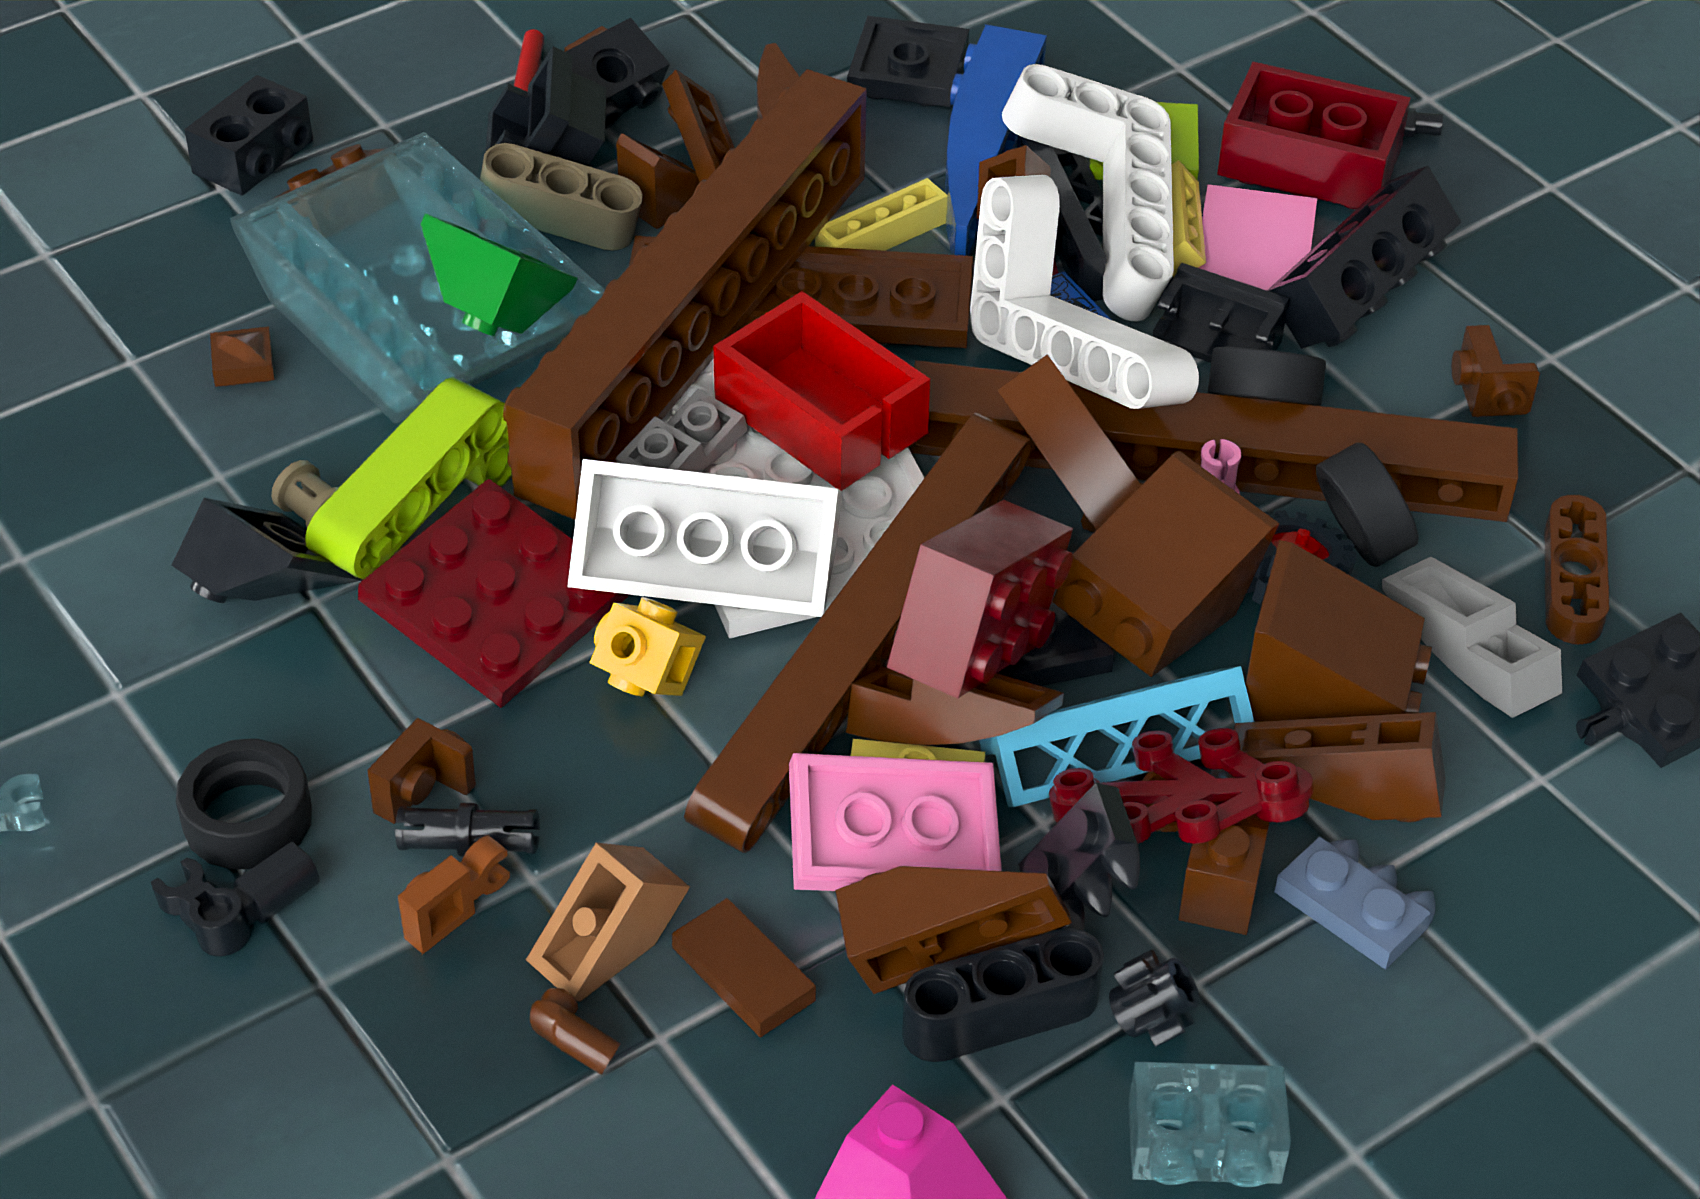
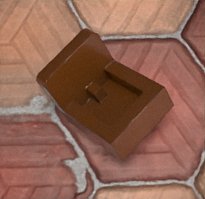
M1466 326L1461 350H1455L1453 353L1451 369L1454 384L1462 385L1472 417L1528 414L1531 411L1540 376L1537 365L1535 363L1503 364L1490 326Z

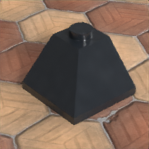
M203 498L171 565L193 580L190 588L194 592L218 603H225L228 597L256 601L364 580L339 568L327 559L310 552L305 542L307 529L283 513L209 498Z

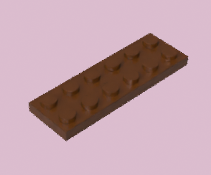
M635 236L629 266L634 261L639 249L644 245H649L655 237ZM808 246L738 330L803 291L879 344L893 343L967 348L973 256Z

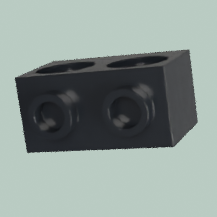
M259 75L253 77L184 129L192 173L241 196L313 141L307 96Z

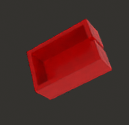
M803 291L713 346L715 399L743 414L748 425L840 491H843L880 466L881 454L890 459L928 434L931 379Z

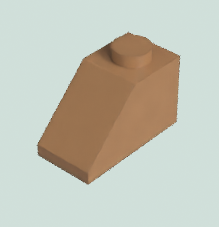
M596 842L526 958V961L554 986L569 991L577 1001H582L657 943L690 886L643 847Z

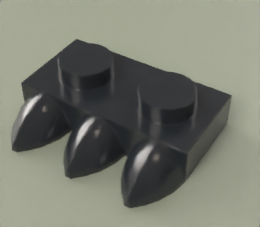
M1095 783L1018 864L1020 872L1047 874L1069 910L1072 923L1055 930L1067 928L1084 930V905L1095 914L1107 917L1110 913L1112 901L1111 876L1126 888L1135 889L1137 887L1140 872V854L1118 787Z

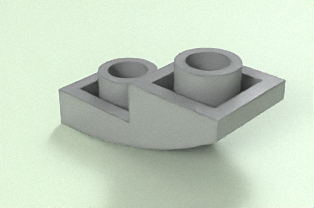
M697 389L667 423L654 416L615 459L617 463L701 473L720 458L748 430L746 420L743 414Z

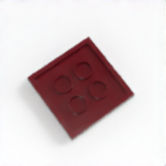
M487 479L358 584V600L500 708L506 705L595 627L603 616L610 612L613 603H622L628 598L629 594L568 587L573 539L490 479Z

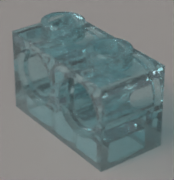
M1134 1063L1128 1103L1132 1179L1155 1180L1165 1185H1181L1189 1181L1231 1182L1240 1187H1257L1265 1183L1282 1184L1291 1144L1284 1066ZM1162 1126H1173L1180 1130H1169ZM1237 1128H1246V1129H1250V1130H1252V1131H1254V1132H1253V1133L1244 1132V1131H1241V1130H1239V1129H1237Z

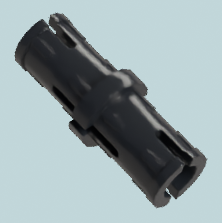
M460 803L458 809L400 806L396 817V823H404L406 827H424L423 830L395 829L396 844L399 850L454 849L457 850L459 856L464 857L467 850L477 840L487 835L492 837L507 851L535 854L539 845V836H533V833L511 832L513 829L540 830V818L537 809H529L528 811L479 810V806L476 803Z

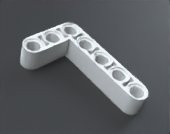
M1028 65L1023 69L1003 109V122L1011 131L1021 137L1103 162V251L1106 255L1105 273L1103 275V297L1105 304L1117 316L1129 321H1142L1150 315L1174 272L1171 122L1169 114L1157 102L1146 97L1045 65Z
M1047 175L997 177L989 180L983 188L970 306V323L977 340L984 345L1030 365H1033L1048 354L1067 381L1129 408L1142 409L1182 404L1190 401L1196 394L1199 384L1197 365L1190 353L1180 347L1050 295L1060 207L1059 193L1054 181Z

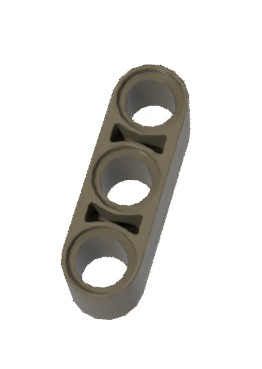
M502 143L488 148L484 154L477 202L485 213L495 218L600 249L614 251L627 247L633 240L643 194L637 184L623 176L515 144Z

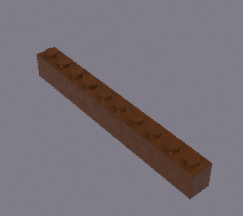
M915 360L914 368L931 380L928 434L908 446L911 453L941 457L967 420L976 412L1031 439L997 391L1022 372ZM1067 381L1134 476L1139 480H1147L1178 451L1201 466L1202 447L1210 440H1215L1214 459H1217L1220 439H1225L1236 444L1241 450V461L1238 464L1235 483L1239 491L1326 501L1317 479L1316 466L1359 442L1369 447L1385 466L1410 511L1507 522L1518 480V428L1196 392L1193 398L1186 403L1133 409ZM1032 442L1031 453L1025 466L1053 470L1036 444Z

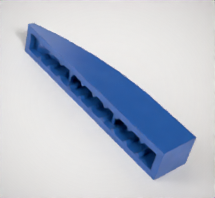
M986 24L978 43H970L967 48L964 74L957 73L954 77L950 95V104L953 105L950 116L945 193L948 195L946 229L951 255L971 256L977 242L979 220L977 219L979 162L1003 154L1007 150L1016 147L1018 135L1011 131L1003 122L1002 112L1023 69L1033 64L1045 65L1047 35Z

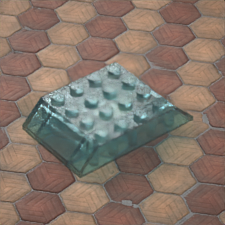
M422 132L230 218L232 228L269 301L394 424L405 420L445 379L454 377L471 386H475L560 344L571 331L576 319L582 314H587L603 296L605 291L602 286L426 132ZM426 213L479 234V238L480 236L534 257L577 277L576 284L573 290L522 334L499 327L496 336L493 337L462 323L465 312L443 301L420 225L424 214Z

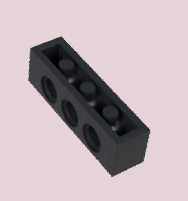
M1425 166L1387 181L1267 291L1289 298L1285 323L1301 349L1321 342H1325L1328 347L1335 346L1351 337L1358 330L1355 322L1359 318L1374 313L1388 302L1385 294L1390 289L1397 288L1411 280L1418 273L1415 266L1419 262L1429 259L1442 251L1447 246L1444 238L1461 221L1429 166Z

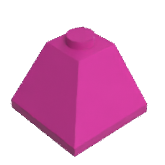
M893 1084L847 1134L815 1199H1007L954 1123Z

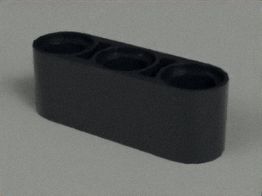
M1074 928L1059 929L926 967L914 973L907 981L904 990L902 1025L904 1045L911 1054L921 1060L930 1062L947 1061L1073 1024L1089 1017L1096 1009L1099 999L1104 961L1102 945L1094 936L1084 930Z

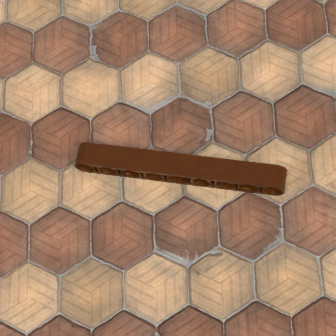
M977 412L967 420L703 775L686 806L684 819L687 823L742 853H747L753 848L790 797L789 762L793 753L821 754L848 716L852 683L881 668L889 659L920 545L1002 501L1017 481L1027 463L1032 449L1033 441Z

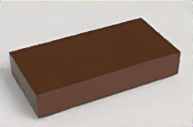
M728 898L672 933V948L760 1038L816 1001V985Z

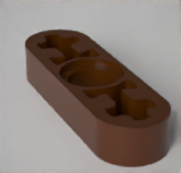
M1565 495L1552 503L1544 531L1546 625L1555 637L1564 642L1588 644L1598 639L1602 634L1609 611L1606 513L1602 506L1591 498L1582 495ZM1572 523L1578 524L1579 531L1582 532L1581 538L1571 537ZM1569 561L1578 562L1587 566L1592 573L1587 575L1573 574L1566 571L1561 564ZM1572 599H1582L1580 615L1574 614V609L1570 606Z

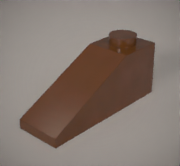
M1436 712L1235 723L1234 730L1238 733L1241 751L1263 764L1273 761H1287L1296 767L1305 769L1311 774L1314 792L1310 799L1371 820L1395 819L1400 822H1416L1424 818H1436L1442 815L1446 779Z
M1212 769L1210 774L1215 778H1235L1223 769ZM1213 802V803H1214L1216 806H1218V805H1220V804L1223 803V802ZM1253 814L1221 830L1220 834L1211 841L1192 844L1178 921L1247 935L1270 822L1264 821Z
M899 866L885 872L868 875L861 881L835 890L847 957L873 994L907 983L914 973L926 967L1038 936L1072 923L1069 910L1045 873Z

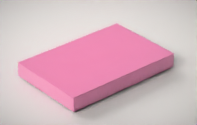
M1208 184L1202 216L1206 263L1199 268L1268 290L1311 251L1317 198Z
M793 753L789 762L795 890L835 891L836 889L861 881L868 875L885 872L899 866L1002 871L993 763Z

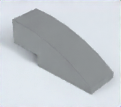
M1433 557L1424 559L1382 579V588L1387 597L1425 618L1421 640L1425 645L1431 646L1432 652L1459 679L1483 699L1513 718L1562 694L1561 649L1516 624L1515 602Z

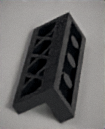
M1018 135L1017 148L1027 145L1051 167L1050 178L1057 186L1060 204L1055 251L1066 274L1093 301L1104 300L1103 275L1105 273L1106 255L1103 251V245H1100L1095 235L1103 237V193L1085 157ZM1064 166H1071L1073 170L1069 178L1063 169ZM1079 201L1090 204L1085 212Z

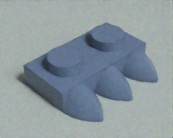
M1318 837L1278 874L1274 892L1386 970L1432 923L1435 913L1433 891H1415L1403 894L1396 889L1397 875L1394 865H1377L1365 868L1358 863L1359 848L1357 840L1343 839L1328 843L1323 838Z

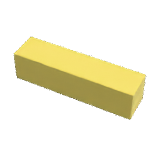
M1179 160L1171 164L1173 277L1177 274V269L1181 263L1197 268L1206 263L1199 182Z
M926 178L827 222L815 237V246L886 251L945 224L948 195Z

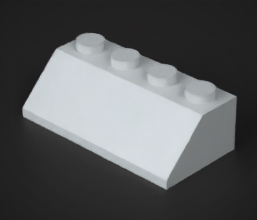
M583 459L568 587L822 617L825 613L835 559L843 492L837 488Z

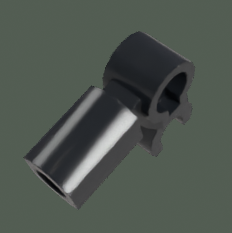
M291 841L236 879L234 889L232 890L220 888L216 884L208 882L202 865L190 858H185L180 862L187 880L185 884L179 887H169L162 880L156 878L151 881V885L159 908L167 914L180 915L182 921L196 934L202 950L209 955L221 957L231 955L241 950L247 944L251 936L250 925L258 920L261 924L318 885L320 879L316 866L310 856Z

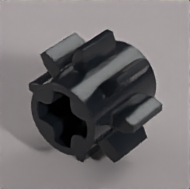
M1149 950L1124 963L1122 969L1114 972V976L1120 985L1110 990L1109 1002L1118 1024L1129 1036L1137 1038L1149 1032L1154 1045L1159 1046L1185 1033V1028L1194 1024V1019L1188 1011L1198 1007L1200 1002L1199 992L1191 973L1180 960L1171 958L1160 964L1154 950Z

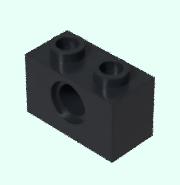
M631 17L565 51L573 55V73L606 87L605 129L612 126L622 113L637 106L639 109H643L652 104L663 91L661 85L670 65Z

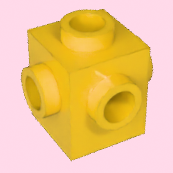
M641 597L639 605L613 603L610 612L603 616L594 634L596 648L590 664L611 673L608 683L624 692L640 697L644 696L646 690L653 694L682 696L706 636L675 622L678 611L655 600Z

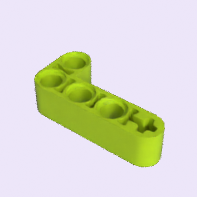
M457 378L445 379L317 510L306 531L305 542L308 550L327 559L348 573L365 579L391 558L464 479L479 486L487 479L492 480L500 487L505 485L512 476L511 467L508 465L509 441L507 422L503 417L505 403Z

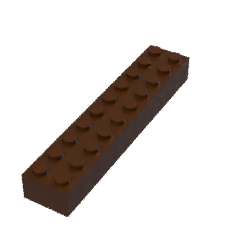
M806 69L791 87H786L781 92L778 101L763 118L759 117L754 122L749 134L736 148H731L726 153L722 164L707 180H702L697 185L693 196L678 212H674L669 216L664 228L650 244L644 245L639 249L632 264L618 279L612 280L607 285L603 296L587 314H582L576 319L569 334L554 350H549L543 356L538 368L524 384L511 391L504 405L503 417L507 422L509 441L508 465L512 471L514 496L576 520L583 459L617 463L615 458L654 416L662 420L714 359L713 346L740 328L819 234L820 230L865 179L867 88Z

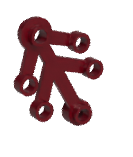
M1229 728L1209 730L1198 739L1202 764L1210 769H1223L1235 777L1215 778L1175 754L1172 736L1169 733L1149 731L1138 735L1132 741L1136 767L1142 771L1155 772L1166 780L1100 782L1094 778L1090 770L1072 768L1055 776L1053 780L1054 786L1049 791V798L1054 821L1058 823L1095 783L1118 787L1137 844L1147 840L1152 832L1174 821L1177 823L1179 838L1182 841L1199 844L1213 840L1220 834L1221 830L1253 814L1268 822H1285L1300 817L1309 808V799L1314 792L1313 778L1308 771L1296 767L1290 762L1273 761L1263 764L1244 753L1240 748L1238 733ZM1213 802H1223V803H1221L1220 805L1216 806ZM1144 804H1154V805H1152V806H1150V807L1147 808Z

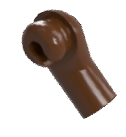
M559 987L546 990L541 1000L535 1001L531 1006L530 1023L537 1034L561 1051L602 1075L621 1043L575 1015L579 1006L576 998L569 991Z

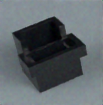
M553 46L529 83L528 92L509 83L506 85L488 114L486 151L496 144H515L588 166L605 141L606 87L573 73V55Z

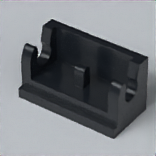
M1181 263L1177 269V274L1164 291L1158 304V308L1165 310V312L1156 324L1152 337L1180 347L1190 353L1192 357L1210 363L1212 351L1216 347H1241L1276 351L1282 343L1289 298Z

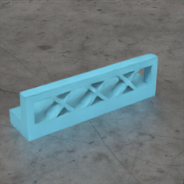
M1237 666L1215 669L1057 709L1032 725L1001 736L981 739L979 743L981 751H984L985 755L996 756L1008 807H1016L1049 798V791L1054 786L1053 780L1055 776L1065 771L1067 766L1070 768L1088 769L1093 773L1094 778L1100 782H1112L1147 773L1148 771H1142L1136 767L1135 760L1123 763L1129 750L1133 752L1132 741L1138 736L1150 716L1159 714L1180 728L1173 740L1174 752L1187 761L1201 758L1199 744L1188 747L1184 746L1190 735L1199 739L1206 732L1196 726L1209 701L1229 697L1235 723L1254 722L1242 668ZM1192 706L1186 718L1174 712V710ZM1132 721L1125 734L1112 727ZM1098 730L1119 743L1106 768L1094 771L1073 756L1086 733ZM1070 737L1063 750L1050 743ZM1037 746L1057 759L1044 784L1022 789L1013 751Z

